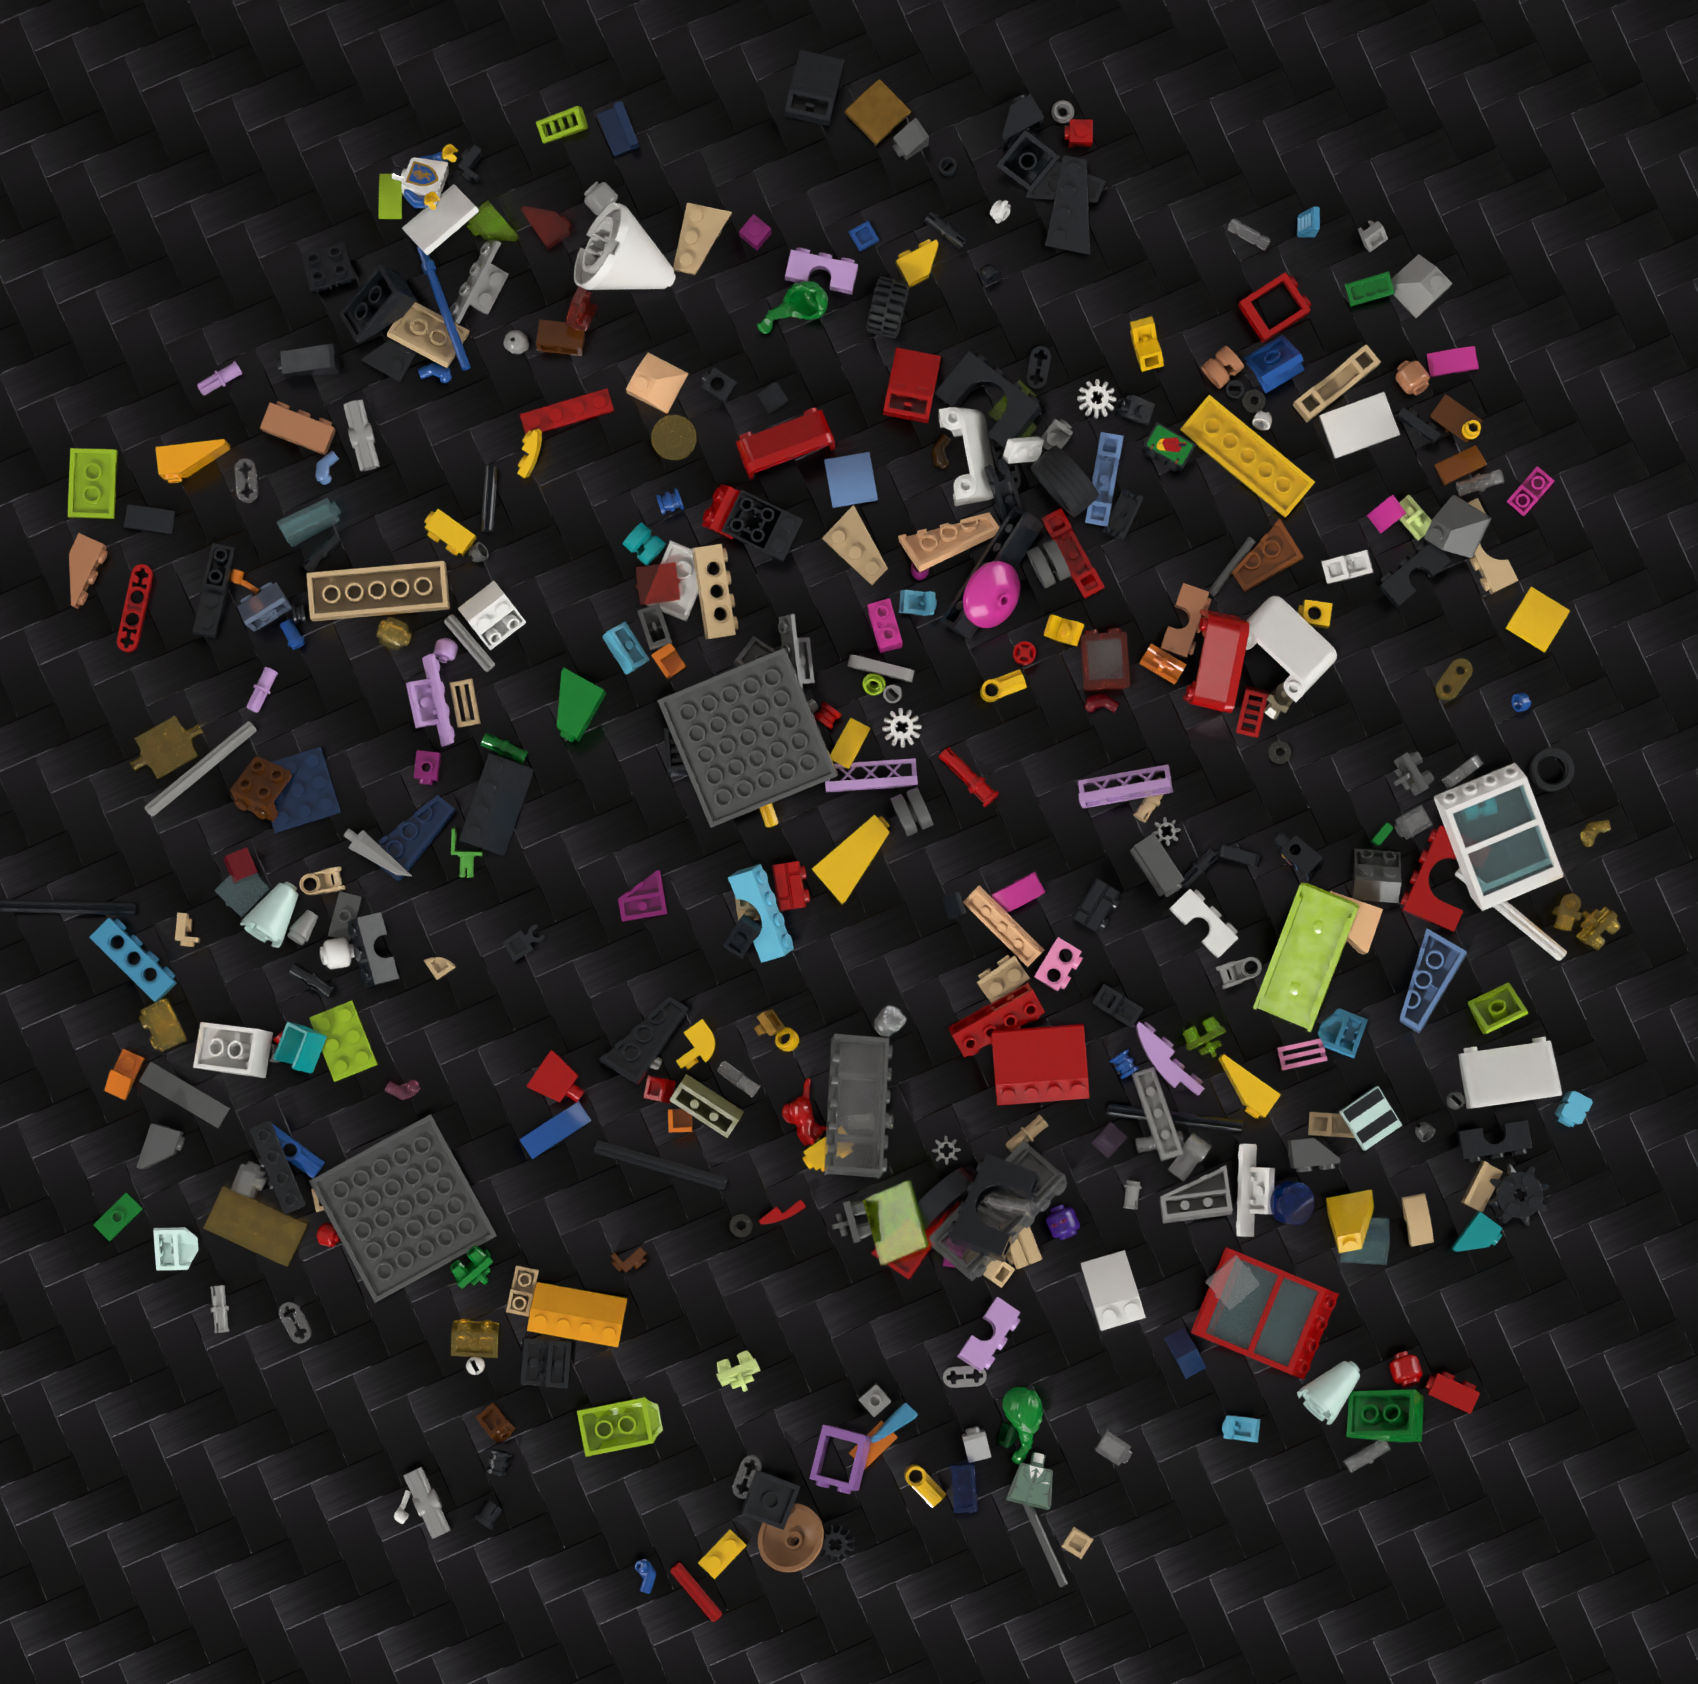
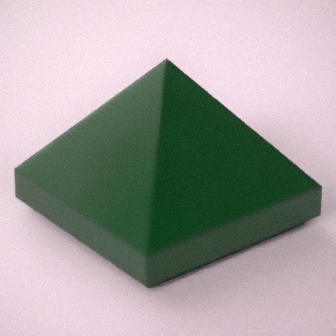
M1003 1421L996 1443L1009 1448L1019 1437L1016 1428L1012 1424Z

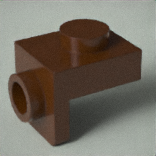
M640 1247L625 1261L614 1252L610 1255L613 1258L611 1263L619 1272L622 1270L628 1272L633 1266L638 1269L646 1261L644 1256L647 1252Z

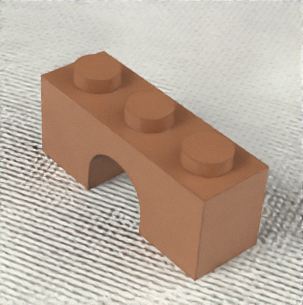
M1185 583L1182 584L1175 607L1187 613L1189 622L1182 629L1168 626L1160 647L1161 650L1184 659L1187 658L1188 654H1193L1197 643L1193 641L1195 632L1200 634V609L1208 610L1211 599L1208 598V591Z

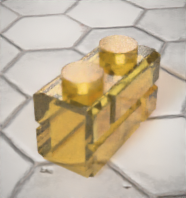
M162 999L140 1010L142 1016L139 1017L145 1029L149 1028L152 1037L149 1039L155 1050L159 1049L160 1052H165L187 1041L168 999Z

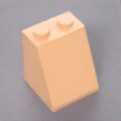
M1329 891L1360 906L1346 941L1358 953H1368L1383 909Z

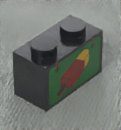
M1156 422L1142 449L1145 450L1144 454L1153 460L1157 458L1165 462L1164 466L1176 472L1177 469L1182 471L1196 444Z

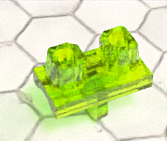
M1211 1017L1202 1022L1207 1034L1199 1037L1194 1026L1183 1031L1187 1043L1185 1045L1187 1051L1205 1043L1206 1046L1199 1049L1201 1056L1210 1053L1212 1058L1217 1056L1214 1049L1222 1046L1221 1042L1217 1040L1211 1043L1210 1040L1226 1031L1223 1026L1220 1027L1214 1017Z

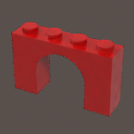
M1440 825L1437 827V830L1432 829L1427 840L1431 842L1428 850L1423 849L1418 860L1422 864L1418 871L1414 870L1409 881L1412 884L1409 892H1404L1400 904L1403 905L1402 911L1452 933L1456 929L1463 910L1436 898L1431 892L1428 880L1432 867L1438 861L1448 858L1456 859L1445 827ZM1460 834L1465 848L1478 843V841ZM1486 846L1468 854L1472 867L1479 870L1482 869L1491 847Z

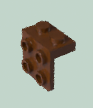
M261 757L253 758L230 789L235 805L243 811L249 810L261 819L266 818L274 822L278 816L274 801L292 778V773L290 770Z

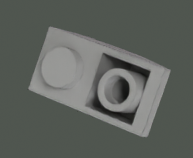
M979 1426L965 1429L966 1434H962L969 1463L990 1458L991 1453L985 1430H980Z

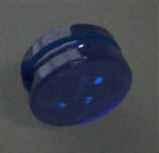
M1285 1181L1280 1183L1274 1189L1271 1196L1270 1207L1272 1214L1277 1221L1284 1224L1301 1225L1311 1217L1314 1210V1196L1311 1189L1306 1184Z

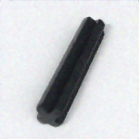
M496 465L485 466L480 529L486 533L493 532L498 475V467Z

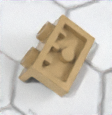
M1009 955L1005 956L997 962L998 968L993 971L988 968L978 975L980 980L977 984L991 1003L1012 992L1030 979L1015 956L1012 958Z

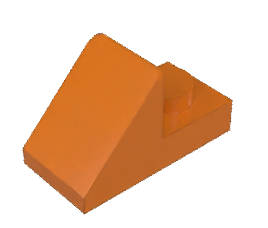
M123 1049L114 1069L110 1070L104 1091L126 1100L145 1058Z

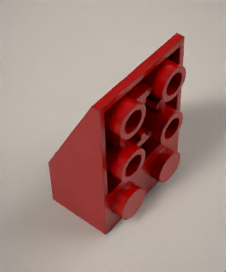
M896 348L883 415L923 423L929 422L941 356Z

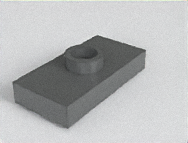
M339 891L328 936L334 938L344 937L347 941L351 942L352 938L348 934V921L357 918L362 897Z

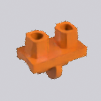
M1150 644L1139 663L1174 685L1187 665L1153 644Z

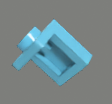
M901 590L899 613L921 616L934 614L937 606L935 592Z
M1235 1415L1226 1416L1222 1425L1224 1439L1258 1442L1260 1419Z

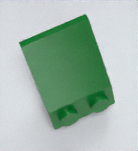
M1415 1389L1352 1391L1349 1395L1347 1437L1391 1442H1422L1424 1396Z

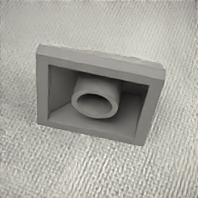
M1419 254L1391 279L1395 291L1393 295L1415 318L1420 316L1452 285L1435 265Z

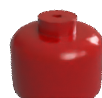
M323 1223L317 1231L319 1244L334 1247L337 1242L341 1241L332 1224Z

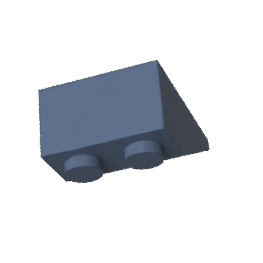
M269 582L260 588V593L252 596V594L246 596L240 601L241 605L237 606L245 625L253 632L292 609V605L277 583L272 584Z

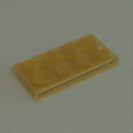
M223 1186L204 1229L288 1267L307 1224Z

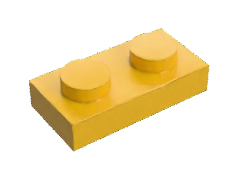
M729 1529L698 1564L715 1579L747 1544Z

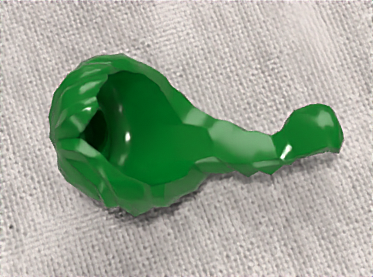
M814 281L794 283L787 290L782 304L769 310L765 318L757 324L758 330L763 334H768L772 330V322L779 318L819 319L827 310V293Z
M1016 1387L1007 1391L1003 1398L1002 1407L1006 1417L1019 1433L1021 1447L1014 1452L1012 1461L1016 1464L1024 1463L1027 1453L1032 1448L1033 1434L1039 1429V1425L1042 1422L1043 1409L1041 1399L1035 1391L1025 1387Z

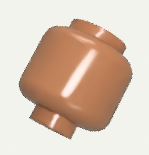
M1405 361L1398 366L1396 381L1407 394L1418 395L1427 389L1430 375L1420 362Z

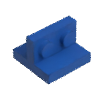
M1284 335L1279 336L1244 357L1246 364L1254 372L1265 393L1304 371L1301 363L1304 360L1301 353Z

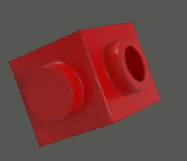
M1070 119L1069 126H1065L1064 139L1069 140V147H1092L1093 120Z

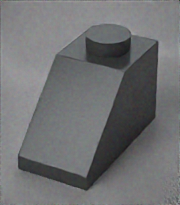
M915 118L893 137L894 145L892 147L899 157L903 156L905 160H908L929 145V136L917 118Z

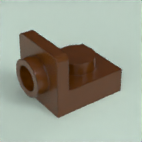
M491 1403L475 1417L487 1434L497 1443L507 1440L516 1429L494 1403Z

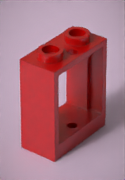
M1286 272L1238 304L1262 343H1265L1302 319L1311 311L1309 308L1311 306L1310 301L1304 294L1301 296L1297 290V287H1299L1298 283L1292 275L1288 276ZM1283 282L1301 310L1269 330L1252 305V302Z

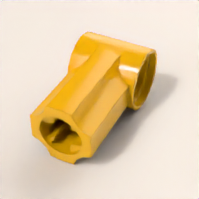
M1019 669L984 682L980 690L982 699L986 702H994L999 698L1026 689V682L1021 670ZM988 685L995 686L997 695L988 696L985 692V687Z
M912 1464L905 1469L904 1477L907 1483L932 1508L945 1497L946 1493L921 1466ZM913 1470L921 1471V1478L916 1482L909 1479V1474Z

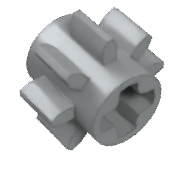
M1164 817L1163 824L1154 823L1158 829L1152 832V834L1158 835L1159 842L1162 840L1166 841V845L1169 846L1170 839L1178 841V838L1174 835L1175 832H1179L1181 829H1175L1173 826L1176 820L1168 823L1166 817ZM1169 826L1172 836L1167 835L1163 837L1161 835L1163 833L1161 827L1166 828Z
M945 1136L944 1142L935 1141L939 1145L938 1149L932 1150V1152H938L939 1154L936 1161L944 1158L946 1165H948V1159L951 1157L957 1161L954 1154L961 1151V1149L954 1147L956 1139L950 1143L947 1136ZM946 1143L950 1148H953V1152L949 1153V1157H944V1153H940V1148H943Z

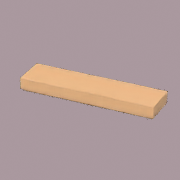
M980 885L963 901L1027 967L1044 951Z

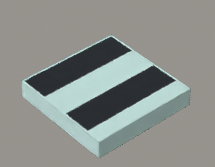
M1378 1086L1339 1111L1362 1150H1367L1402 1126Z

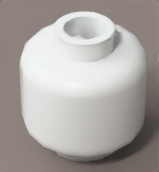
M344 937L326 940L323 946L320 947L322 964L327 965L330 969L348 967L351 964V958L355 957L354 945L349 944Z

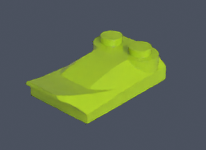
M645 1397L577 1411L585 1457L652 1444L663 1431L658 1404L649 1401Z

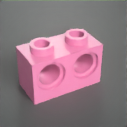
M1058 937L1034 978L1056 991L1059 988L1065 989L1071 977L1067 976L1071 968L1076 970L1083 959L1079 956L1082 951ZM1067 949L1072 953V959L1069 962L1060 960L1059 953L1061 950ZM1050 969L1059 971L1060 979L1057 982H1051L1048 979L1047 973Z

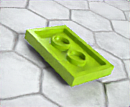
M70 448L69 518L115 519L117 450Z
M353 1001L309 1017L313 1029L327 1036L322 1052L334 1082L378 1065Z

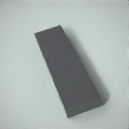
M153 1062L149 1063L139 1080L140 1083L217 1128L221 1126L231 1109Z

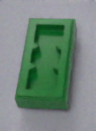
M1389 271L1345 284L1351 307L1395 294Z
M126 1192L94 1226L108 1241H111L143 1208Z

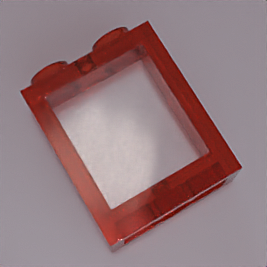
M1121 628L1107 629V633L1098 634V630L1084 631V635H1080L1083 692L1129 689L1130 674L1126 632H1121Z

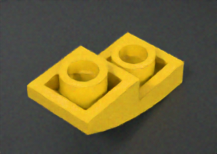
M534 429L533 432L529 430L522 440L525 443L522 450L529 454L528 456L524 455L518 464L520 469L517 474L523 478L530 476L537 462L542 441V431L540 429Z

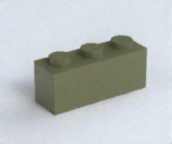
M687 1074L669 1100L726 1138H728L744 1111Z

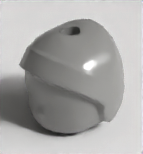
M511 330L504 338V347L513 354H522L528 350L529 341L523 332Z

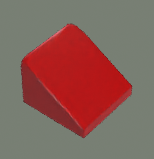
M648 1075L643 1098L671 1103L669 1100L674 1093L675 1081Z

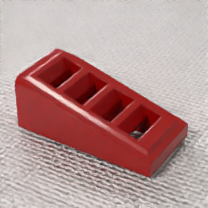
M1246 686L1236 733L1258 738L1269 691ZM1249 695L1262 697V701L1250 699ZM1247 704L1260 707V711L1246 708ZM1246 713L1258 716V720L1244 717ZM1243 722L1256 725V728L1244 727L1242 724Z

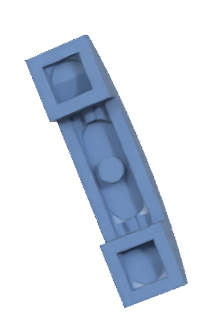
M1104 432L1100 434L1092 484L1098 491L1099 496L1087 507L1085 523L1108 527L1124 436Z

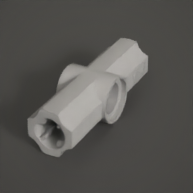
M355 400L343 404L349 425L350 441L352 447L355 448L360 471H368L380 467L374 446L373 430L368 422L363 400Z
M420 1467L403 1475L412 1493L414 1506L419 1516L423 1517L432 1539L450 1531L451 1529L441 1509L440 1499L434 1488H431L423 1468Z

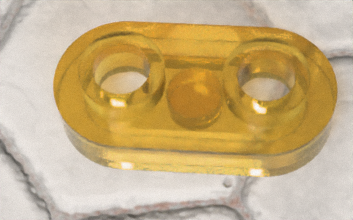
M1456 659L1447 668L1435 687L1436 694L1440 699L1448 701L1455 698L1471 677L1473 668L1468 660ZM1457 667H1462L1464 669V673L1462 675L1457 674ZM1444 685L1450 686V693L1443 691Z

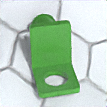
M453 826L451 855H458L460 857L459 877L465 878L466 868L467 878L474 877V857L482 856L484 850L456 849L457 826Z

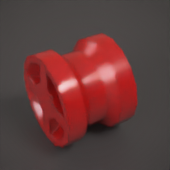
M1023 641L1014 647L1013 658L1016 663L1025 666L1034 661L1036 649L1033 644Z
M825 702L821 704L819 712L814 713V718L830 730L833 728V722L841 717L837 710Z

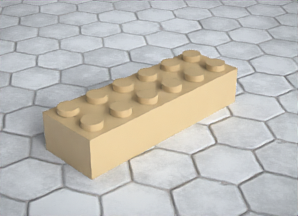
M444 561L306 573L309 611L312 621L450 609L447 567Z

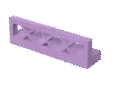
M916 758L852 763L848 773L843 769L846 767L834 764L835 768L840 769L845 776L841 781H830V779L825 781L826 792L918 786ZM902 764H911L912 776L901 777L896 770ZM889 765H897V766H896V767L894 768V770H893ZM875 766L871 771L866 768V767ZM878 766H886L891 771L887 778H878L873 772ZM856 767H862L869 773L864 779L855 780L850 775Z
M1169 765L1078 781L1080 792L1078 795L1082 808L1173 793ZM1165 772L1166 778L1151 781L1155 773ZM1139 776L1145 780L1141 783L1128 785L1133 777ZM1116 780L1122 784V786L1106 789L1110 781ZM1093 784L1100 788L1090 792H1085L1084 786Z

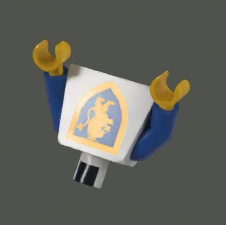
M452 144L446 145L441 152L419 158H411L407 169L399 166L394 167L392 179L402 182V194L414 208H430L435 210L449 175L447 161L455 162L457 159L453 153L458 152V150Z

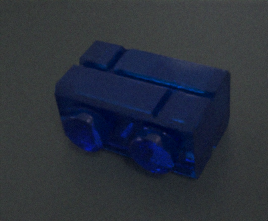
M974 1463L951 1465L954 1513L978 1511Z

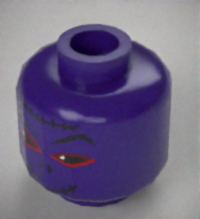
M1063 1205L1050 1209L1052 1214L1046 1218V1222L1054 1238H1060L1061 1241L1077 1234L1076 1230L1079 1229L1080 1223L1073 1208H1064Z

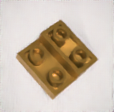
M879 79L844 113L877 145L892 132L894 127L909 116L911 111Z

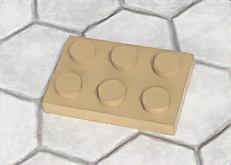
M416 302L402 318L392 324L387 333V337L448 368L456 355L443 317ZM455 323L463 345L469 335V330Z

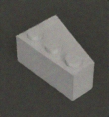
M1226 1165L1161 1196L1162 1222L1170 1223L1231 1215L1233 1209Z

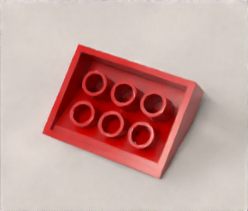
M1084 1024L991 1031L997 1106L1089 1098Z

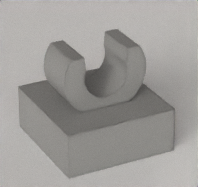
M1368 221L1369 228L1365 231L1361 227L1358 229L1363 244L1369 252L1388 240L1384 227L1379 221L1376 223Z

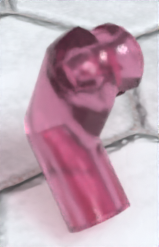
M409 1080L408 1083L402 1086L389 1081L385 1092L405 1100L415 1096L420 1088L416 1080Z

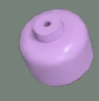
M448 638L439 639L434 648L435 657L442 663H447V660L453 661L457 654L458 645L455 641Z

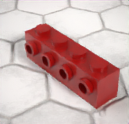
M1026 983L949 1026L948 1030L965 1058L966 1056L977 1054L982 1047L992 1044L991 1031L1020 1029L1023 1024L1039 1019L1045 1011L1031 986Z

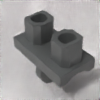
M1407 752L1394 760L1398 768L1395 770V773L1399 778L1394 782L1395 786L1402 783L1406 790L1411 789L1414 796L1428 789V785L1434 781L1430 771L1427 770L1420 774L1416 766L1423 762L1418 752L1411 754Z
M863 1201L843 1202L848 1221H844L842 1213L835 1214L838 1223L833 1224L832 1229L839 1228L841 1236L848 1235L846 1226L849 1225L854 1243L860 1242L861 1238L872 1234L869 1222L856 1225L854 1216L866 1213Z

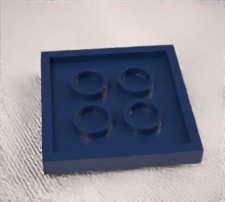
M321 747L272 762L290 770L292 773V778L274 801L278 812L275 821H271L275 833L341 813Z

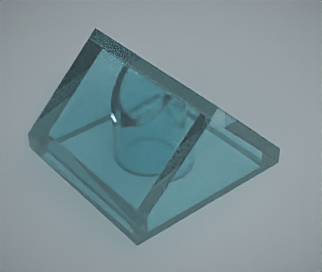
M1371 1218L1362 1249L1340 1253V1262L1387 1265L1390 1245L1389 1219Z

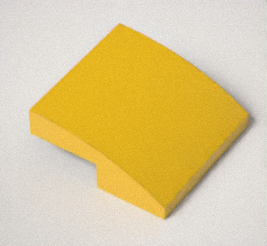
M1530 587L1506 629L1545 652L1570 610Z

